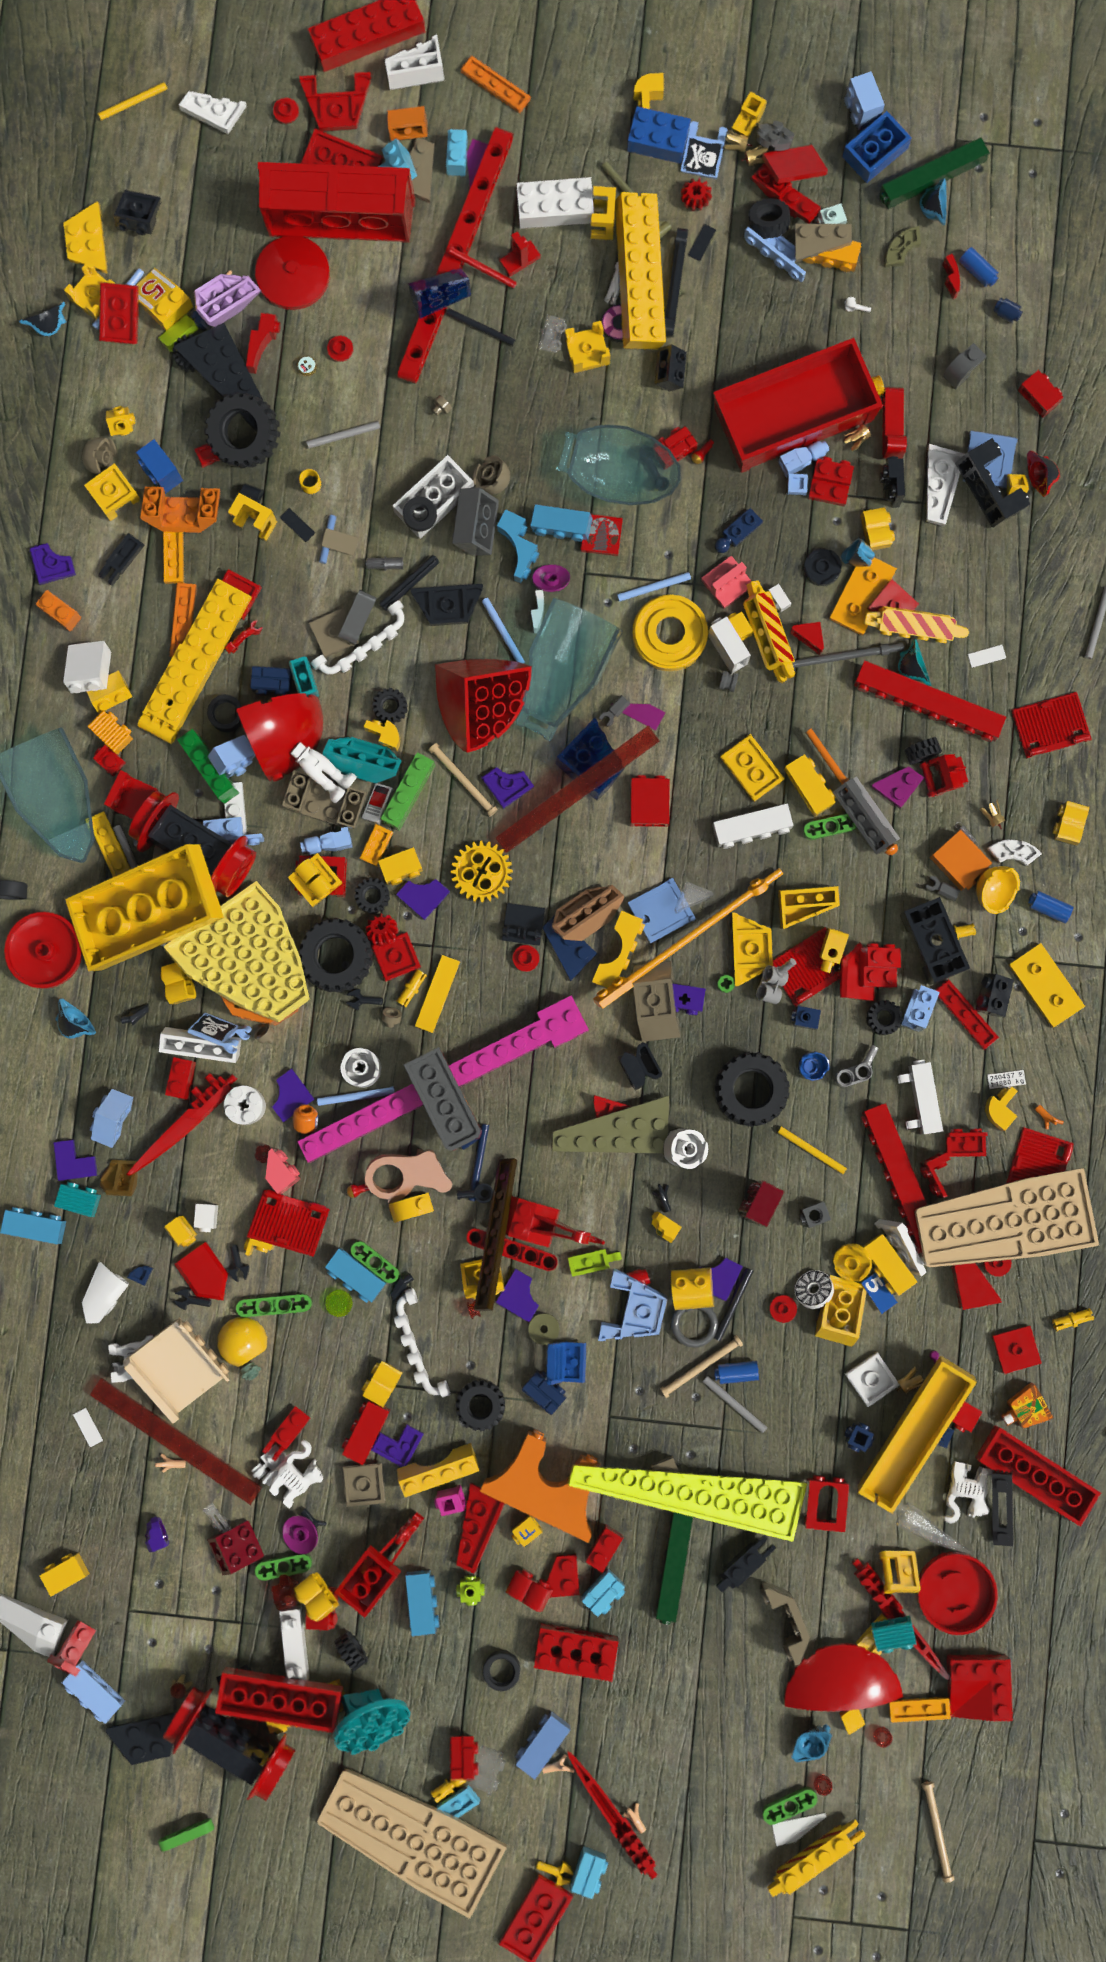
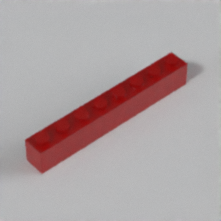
M865 660L854 683V686L861 692L868 693L869 691L874 693L875 697L879 699H889L893 701V704L903 707V705L909 707L912 712L917 714L922 712L927 714L928 718L932 720H942L949 727L962 728L965 733L970 735L977 734L987 742H995L999 738L1006 720V716Z
M884 1103L863 1111L861 1121L864 1127L869 1129V1141L872 1146L875 1145L878 1151L875 1153L879 1164L882 1163L884 1166V1178L887 1182L890 1181L892 1186L890 1192L893 1199H897L900 1207H897L900 1217L905 1218L907 1233L909 1236H912L917 1253L920 1257H923L915 1210L927 1206V1203L888 1107Z

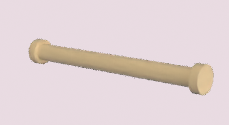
M437 743L432 745L429 752L437 756L488 812L487 815L491 817L496 813L498 809L485 799L439 749V745Z
M736 1335L734 1340L665 1388L661 1387L660 1390L668 1398L671 1392L736 1347H741L743 1343Z
M927 1781L922 1783V1789H925L943 1871L942 1881L952 1882L954 1881V1875L951 1874L933 1792L934 1783Z

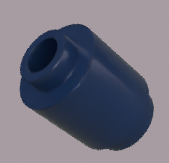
M1000 298L993 310L997 313V316L1010 323L1018 322L1023 313L1021 311L1022 306L1007 298Z

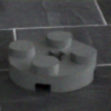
M773 121L772 124H759L756 140L760 145L768 149L769 145L773 146L776 151H784L791 147L794 133L783 127L782 122Z

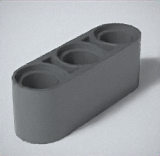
M359 590L339 633V638L356 645L376 601V597Z

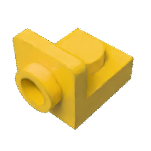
M248 1238L244 1245L245 1255L247 1256L252 1255L254 1246H257L256 1250L266 1253L268 1250L274 1249V1245Z

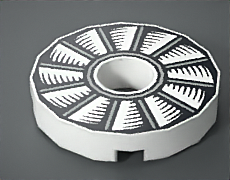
M818 1270L803 1274L795 1285V1295L798 1301L804 1307L810 1309L821 1308L824 1306L823 1304L831 1300L834 1293V1285L830 1277ZM818 1286L819 1290L816 1293H810L812 1287Z

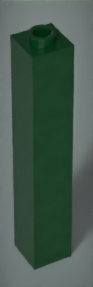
M982 137L883 184L879 198L882 204H885L887 209H890L925 192L928 188L935 187L943 178L948 181L985 163L990 152Z
M676 1512L672 1513L656 1609V1619L660 1623L670 1625L671 1622L676 1623L693 1522L692 1516Z

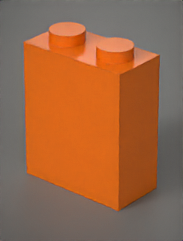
M959 830L930 857L960 891L965 888L969 890L977 882L974 879L979 875L981 876L992 864L962 830Z

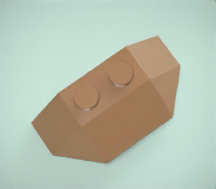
M613 885L586 889L557 909L552 929L564 940L583 941L613 919L624 899V895Z

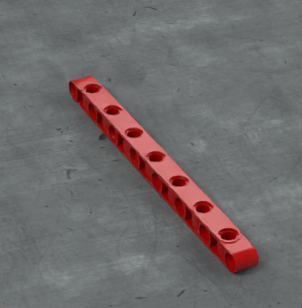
M495 127L399 367L398 378L416 384L465 264V262L448 254V250L451 246L468 255L514 137L512 132ZM495 153L499 154V156L494 157L492 155ZM482 186L486 187L485 190H480L478 188ZM473 220L472 223H466L465 221ZM442 286L447 287V289L443 291L439 290V288ZM427 320L434 321L432 324L425 323ZM415 353L420 354V357L413 358L411 356Z

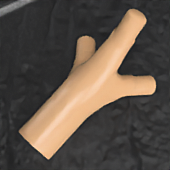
M164 1454L160 1456L165 1462L155 1463V1467H164L162 1469L163 1473L171 1468L186 1467V1460H173L167 1458Z
M564 1754L560 1760L545 1765L542 1770L545 1774L556 1771L574 1773V1769L564 1766L563 1762L567 1757Z
M635 1803L634 1812L628 1808V1813L624 1812L623 1816L629 1818L634 1823L639 1833H643L646 1828L639 1817V1804Z

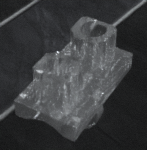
M547 314L544 329L540 328L542 337L539 349L554 353L560 350L562 344L560 338L566 329L565 319Z

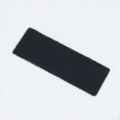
M704 224L688 256L701 261L716 229Z
M290 508L280 516V519L305 542L315 534V531Z

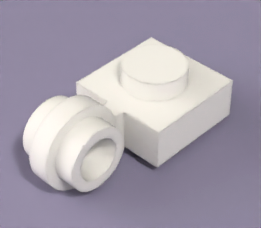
M277 1444L260 1457L265 1464L259 1463L252 1470L254 1478L260 1479L268 1472L266 1470L267 1467L272 1470L285 1460L287 1455L284 1452L276 1461L272 1460L275 1452L280 1449Z

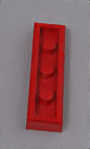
M949 979L935 990L939 992L938 998L983 1050L999 1038Z

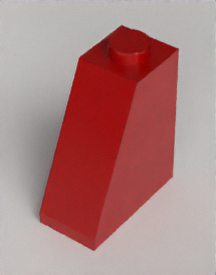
M976 1263L951 1265L960 1309L966 1310L1002 1303L1001 1298Z

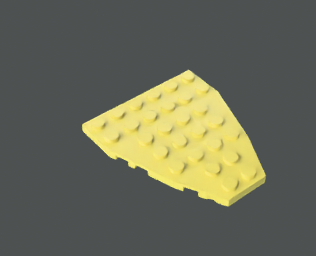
M256 881L220 906L224 918L172 940L164 946V950L189 978L239 1007L280 1022L310 999L301 959L282 915L281 908Z

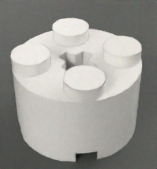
M364 1048L352 1049L346 1053L342 1060L341 1074L349 1084L355 1087H369L380 1077L381 1063L379 1058L370 1050ZM361 1063L366 1066L363 1069L364 1072L357 1071V1068H359L358 1064Z
M238 1086L233 1088L225 1097V1114L234 1123L250 1125L260 1120L265 1113L266 1103L264 1097L255 1088ZM246 1101V1104H248L249 1107L245 1108L243 1111V1107L241 1106V1104L245 1103Z
M673 1130L664 1142V1156L666 1160L677 1167L695 1168L705 1161L708 1154L707 1142H705L703 1135L695 1130Z

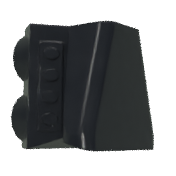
M644 1042L637 1046L636 1056L626 1052L618 1056V1060L635 1091L643 1087L645 1077L656 1080L662 1076L660 1067L648 1045Z

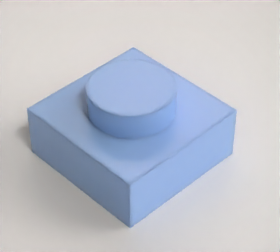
M789 474L787 494L806 495L808 474Z

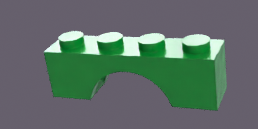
M193 728L177 739L221 802L226 804L239 794V791L225 773L222 775L218 774L208 758L210 754L209 748Z

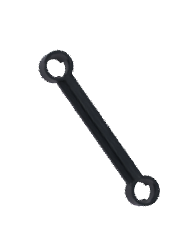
M677 228L665 312V335L667 337L674 336L689 229Z

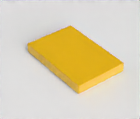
M751 734L720 756L721 760L753 802L785 780Z

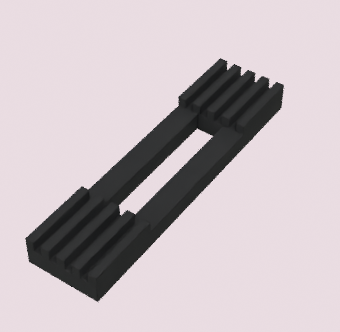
M992 1470L993 1545L1013 1546L1012 1471L999 1472L997 1470L994 1472ZM998 1492L1006 1493V1526L999 1524Z

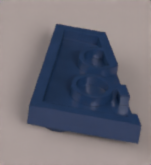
M554 915L544 925L543 930L570 981H572L597 953L584 940H564L552 929Z

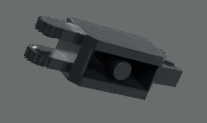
M766 1535L761 1536L754 1544H748L722 1569L723 1572L720 1574L722 1579L716 1584V1587L721 1592H724L729 1586L732 1589L734 1587L738 1588L766 1562V1558L776 1549V1546L771 1544L762 1553L759 1552L758 1548L768 1539Z

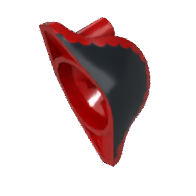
M1030 450L1027 453L1030 481L1034 488L1043 497H1046L1050 492L1051 486L1059 480V469L1048 456H1040Z

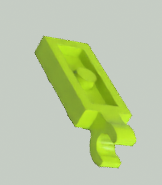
M606 1249L568 1257L572 1277L609 1269V1262L622 1260L620 1251L607 1254Z

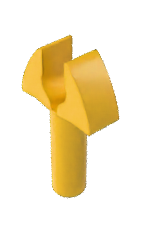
M538 1861L536 1864V1869L555 1875L557 1885L571 1883V1879L565 1878L561 1874L567 1872L574 1875L572 1868L565 1861L559 1867Z

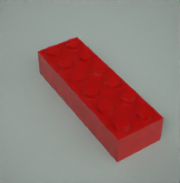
M378 0L308 28L310 40L324 72L426 32L424 18L416 0Z
M997 1425L994 1426L975 1459L995 1472L997 1470L999 1472L1012 1471V1483L1080 1527L1101 1494L1098 1490Z
M226 1667L222 1672L215 1714L333 1733L338 1723L344 1686L297 1678L288 1679L284 1676Z

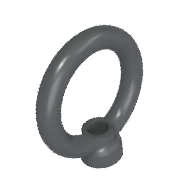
M711 1307L696 1308L704 1311L710 1320L708 1333L697 1340L685 1337L679 1328V1321L683 1313L693 1309L675 1311L671 1326L675 1338L681 1344L695 1348L704 1346L713 1339L717 1331L718 1321Z

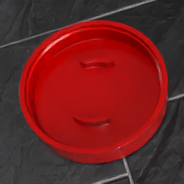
M957 1551L945 1552L927 1562L919 1574L920 1591L916 1593L917 1603L926 1619L940 1631L952 1635L970 1634L982 1628L994 1614L998 1600L995 1579L989 1569L974 1556Z

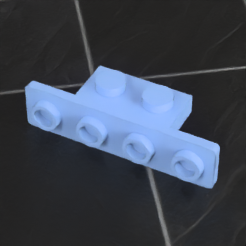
M749 227L746 228L744 238L749 245L757 247L763 256L771 258L777 267L785 269L794 280H799L800 282L804 280L806 272L795 264V246L781 235L771 239H763Z
M241 817L203 821L205 827L231 843H234L241 836L248 838V845H259L260 842H264L262 834L243 835Z

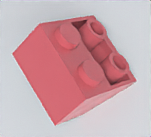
M270 1149L265 1179L277 1194H283L300 1180L298 1176L300 1172L294 1165H289L286 1161L288 1157L282 1150Z

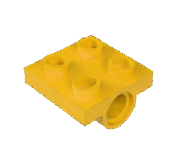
M318 853L311 859L309 858L302 862L295 869V872L288 877L312 907L342 884L341 880Z

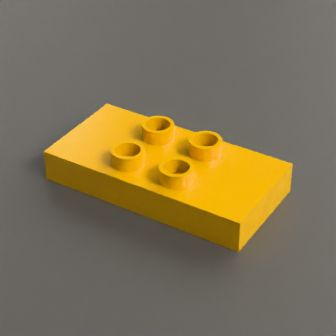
M186 844L65 899L88 971L104 970L224 918L200 844Z

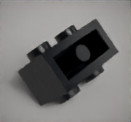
M672 344L658 348L655 385L669 392L684 387L686 351Z
M984 973L979 997L977 998L976 1011L991 1016L1005 1017L1014 980L998 974Z

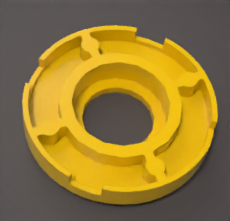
M679 595L658 596L648 601L637 613L632 630L633 644L641 659L652 665L653 668L662 671L682 670L696 662L704 651L708 639L707 621L701 609L691 600ZM665 618L678 619L685 629L683 639L673 645L661 642L656 634V628L660 621Z

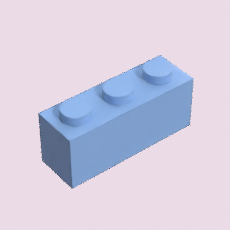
M82 1660L76 1666L81 1669L77 1677L69 1674L62 1684L65 1685L64 1688L69 1694H74L79 1699V1703L84 1708H89L93 1712V1716L98 1721H103L106 1724L125 1700Z

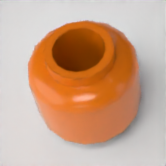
M301 1105L294 1110L293 1127L297 1132L309 1134L317 1129L318 1112L310 1105Z

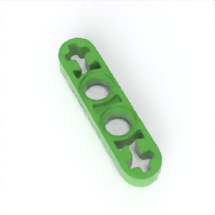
M307 1294L244 1299L237 1303L236 1312L241 1317L305 1312L311 1308L312 1298ZM302 1297H304L305 1301H308L305 1308H302V1305H295L296 1310H292V1298H295L294 1302L301 1301ZM281 1299L288 1300L289 1308L287 1310L279 1308V1301ZM253 1301H256L255 1308L257 1313H254V1309H250L245 1314L244 1310L240 1309L244 1303L247 1306H253ZM262 1301H267L270 1304V1309L267 1312H263L259 1308Z

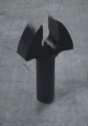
M360 989L347 994V996H356L360 999L355 1003L346 1002L356 1010H360L362 1004H383L382 997L362 996Z
M236 1244L231 1245L230 1250L234 1267L232 1270H228V1273L235 1281L239 1282L237 1272L240 1269L243 1271L244 1280H246L249 1275L250 1265L244 1266L242 1264L238 1246Z
M184 1289L175 1293L177 1295H184L187 1298L184 1302L174 1301L183 1310H187L189 1304L210 1307L212 1304L211 1299L192 1296L190 1294L191 1289Z

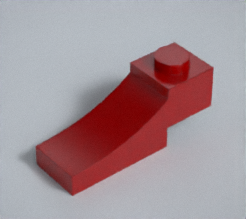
M261 313L259 330H251L246 363L249 373L256 374L262 353L272 339L276 340L277 333H280L281 325L277 320L276 314Z

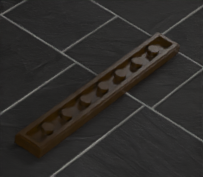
M515 1158L499 1159L474 1305V1310L478 1312L493 1311L517 1166V1159Z

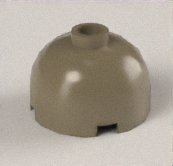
M103 437L92 438L87 441L81 452L85 468L91 473L99 475L113 465V459L117 457L114 442Z
M492 455L484 459L486 462L482 466L479 464L473 473V481L476 485L475 487H480L490 495H496L508 486L511 474L508 465L498 456Z

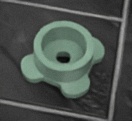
M254 1362L249 1363L241 1370L243 1374L241 1376L242 1379L252 1380L256 1378L261 1368L255 1365Z

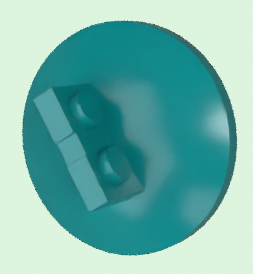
M379 1689L343 1695L341 1702L346 1717L335 1728L333 1740L339 1750L350 1752L351 1755L358 1754L367 1749L369 1751L377 1750L381 1744L404 1732L403 1728L410 1721L408 1705L398 1699L383 1700Z

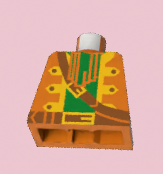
M1033 1383L1028 1384L1010 1398L1007 1404L1011 1411L1001 1415L1007 1426L1017 1421L1022 1428L1053 1419L1038 1388Z

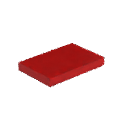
M813 145L790 148L784 151L763 153L762 160L777 184L825 176L828 172Z
M100 282L99 341L138 344L139 286Z

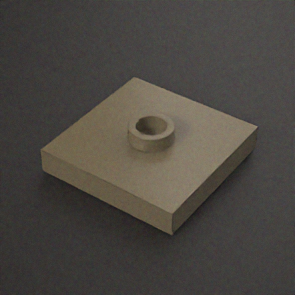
M344 608L309 623L325 658L354 646V644L338 637L347 618Z
M382 1463L343 1466L346 1507L386 1502Z

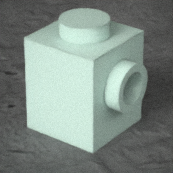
M838 204L820 210L816 222L817 224H846L847 219L842 205Z

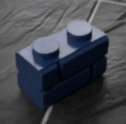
M252 667L251 690L256 695L266 696L267 693H274V696L291 694V669Z
M536 1371L522 1387V1391L549 1415H552L567 1398L564 1394L566 1391L559 1384L556 1386L547 1384V1374L544 1371L541 1373Z

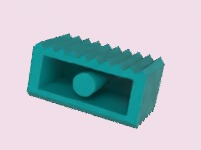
M304 656L289 661L298 693H306L307 697L311 694L319 697L308 658Z
M68 1181L67 1184L60 1185L54 1207L88 1217H95L101 1194H97L96 1189L86 1187L83 1190L78 1188L79 1184Z
M909 1615L871 1623L877 1652L890 1653L896 1648L908 1650L913 1645H917L911 1616Z

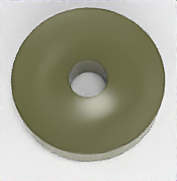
M547 1313L534 1316L528 1327L531 1339L540 1345H548L554 1342L560 1330L557 1319ZM543 1325L548 1328V1331L545 1333L540 1330V1327Z

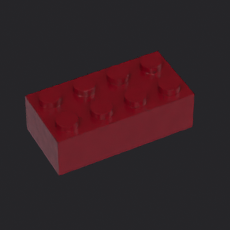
M765 1181L751 1183L747 1191L749 1196L747 1200L742 1201L738 1209L741 1211L740 1216L760 1226L768 1227L785 1191Z

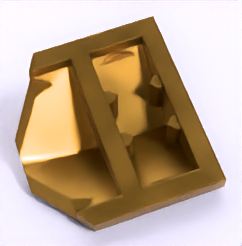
M111 1160L110 1165L102 1174L100 1187L106 1195H133L137 1186L138 1171L130 1176L126 1174L137 1161Z

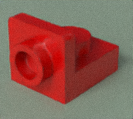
M107 745L99 747L93 757L113 777L126 763Z

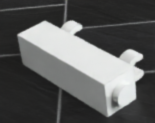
M925 1060L913 1061L914 1065L908 1066L910 1074L897 1076L898 1084L912 1083L918 1120L906 1121V1128L919 1127L921 1135L942 1132L943 1128L931 1062L925 1063Z
M302 1605L282 1608L280 1610L286 1676L288 1679L308 1680L310 1676Z

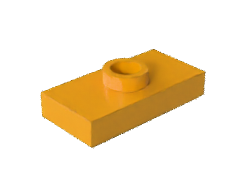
M375 824L360 859L377 867L378 861L381 860L393 832Z

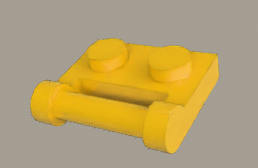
M882 1551L879 1553L885 1579L884 1593H918L920 1591L915 1551ZM890 1559H895L898 1584H893Z

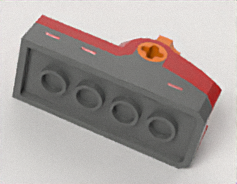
M439 1047L404 1064L445 1149L455 1151L457 1148L480 1138L481 1128Z

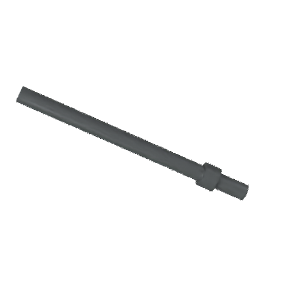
M888 643L880 644L879 647L798 659L792 665L793 668L878 654H881V656L889 655L890 652L903 651L904 645L903 643L888 645Z

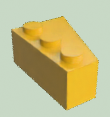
M838 886L778 890L781 929H786L796 923L840 906Z

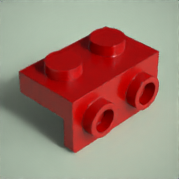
M951 1129V1133L945 1134L946 1152L949 1157H985L987 1132H982V1129H970V1133H963V1129Z

